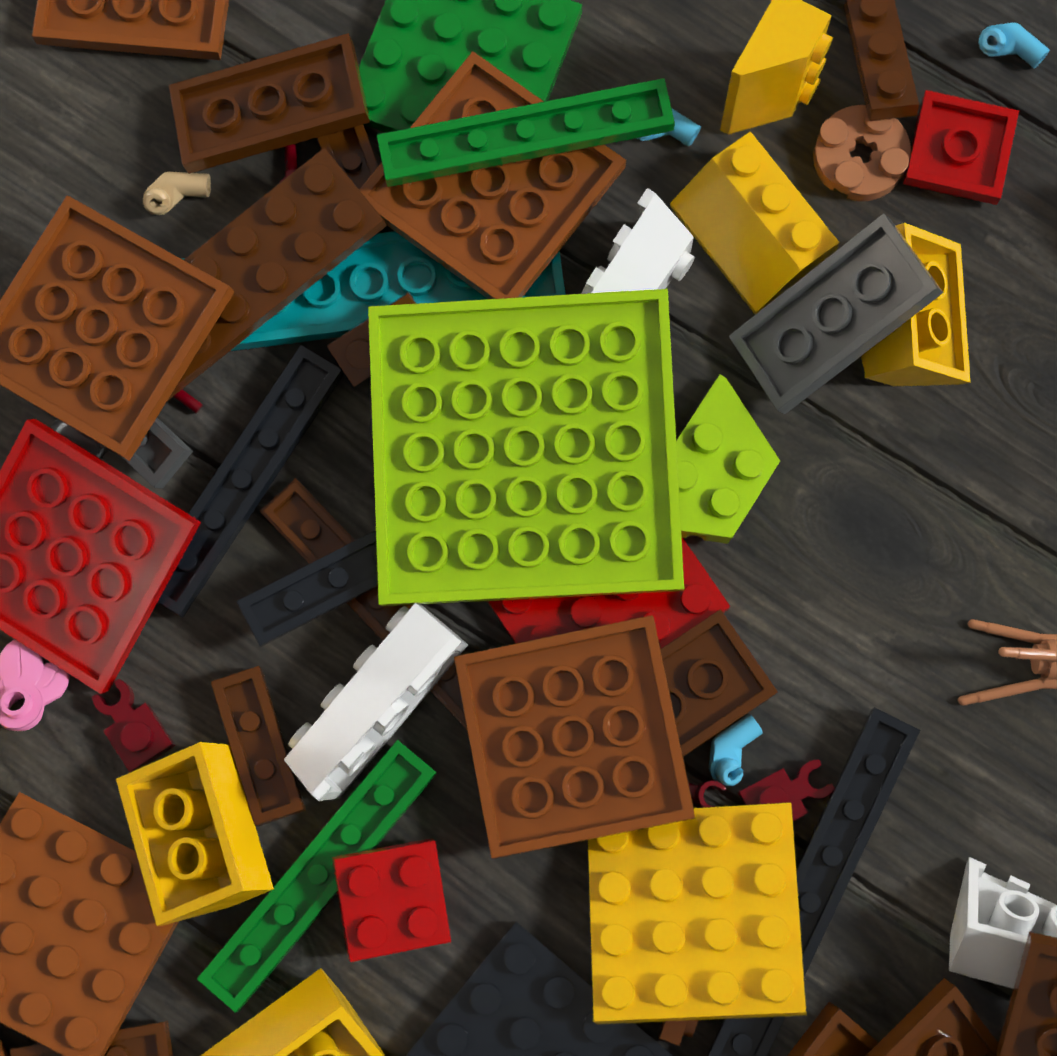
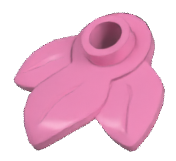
M15 639L8 643L0 654V725L10 731H26L39 723L47 704L63 695L69 684L70 674L51 662L44 664L42 656ZM25 699L24 705L20 709L10 710L15 702Z

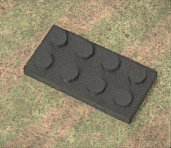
M883 213L730 334L729 338L777 411L785 415L944 292L892 220Z

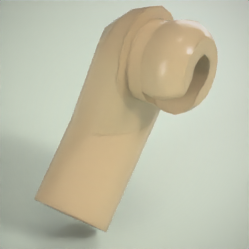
M165 172L144 192L143 206L150 214L164 215L185 196L209 197L211 189L210 174Z

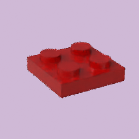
M925 90L903 184L997 205L1003 191L1019 110Z
M433 838L332 857L347 955L350 962L451 942L436 842Z

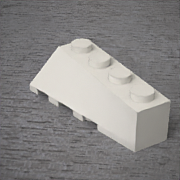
M647 188L638 201L640 215L633 229L625 224L622 226L613 240L614 245L607 258L611 263L607 269L602 266L594 269L581 294L666 289L673 278L680 281L691 267L695 256L690 254L694 236L658 195Z
M415 603L410 609L406 606L399 609L388 622L386 630L390 633L379 647L376 648L373 644L370 645L356 660L353 668L358 672L345 687L341 683L336 685L324 698L320 705L325 710L313 725L306 722L290 739L288 746L292 750L285 757L284 761L310 794L318 801L341 798L454 663V657L459 656L468 646L464 640L424 606Z
M969 857L950 933L949 971L1014 989L1028 933L1033 932L1057 938V904L1028 892L1030 884L1018 878L1010 876L1008 882H1005L985 873L986 864Z

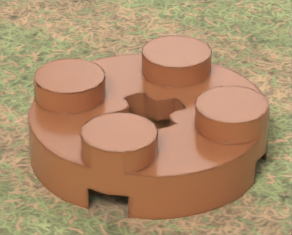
M854 105L837 111L822 124L813 152L814 166L820 180L832 191L835 188L840 193L847 194V198L851 200L871 201L887 195L898 184L907 170L911 155V145L905 128L896 118L869 121L866 105ZM856 144H864L873 150L869 157L870 162L863 163L859 156L852 157L850 155V152L855 149Z

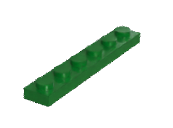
M665 78L378 134L377 140L387 187L670 132L674 131L675 121Z
M397 740L274 886V890L267 894L199 975L197 980L235 1013L239 1012L337 895L332 857L375 849L437 775V772Z

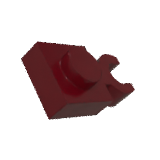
M118 679L114 682L121 693L120 701L117 704L108 706L106 700L98 693L92 696V700L99 712L112 717L115 721L114 724L103 730L128 771L132 772L146 766L176 745L149 704L144 703L134 709V693L132 688L126 682Z
M812 760L799 769L796 779L792 781L783 768L739 791L738 794L744 805L791 803L794 821L808 814L801 801L806 797L822 799L831 794L835 787L831 783L821 789H816L809 784V773L822 765L820 760Z

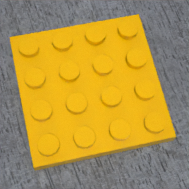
M791 803L694 808L696 819L588 840L593 1017L595 1024L807 1015Z

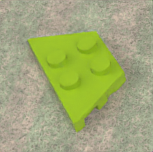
M720 374L676 440L681 537L698 536L704 541L728 544L780 463V459L727 378Z

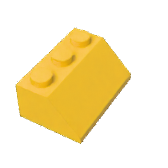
M772 0L732 70L720 131L729 135L792 117L799 102L808 105L820 82L818 77L826 62L824 57L833 40V37L826 34L832 15L802 0Z
M751 131L714 156L670 203L671 209L755 315L832 255L840 243Z
M907 223L896 225L944 293L861 356L865 378L891 386L962 385L970 383L961 244Z
M199 742L116 778L156 926H163L229 908L274 890L230 745Z
M320 968L200 1056H385V1054L346 997Z

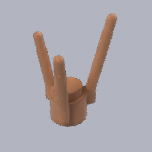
M975 619L968 621V627L971 629L1033 643L1032 648L1001 647L998 653L1001 657L1030 659L1032 672L1034 674H1041V678L963 695L958 698L960 705L981 703L1040 689H1057V634H1040Z

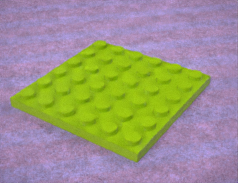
M668 289L368 307L378 600L380 606L684 591Z

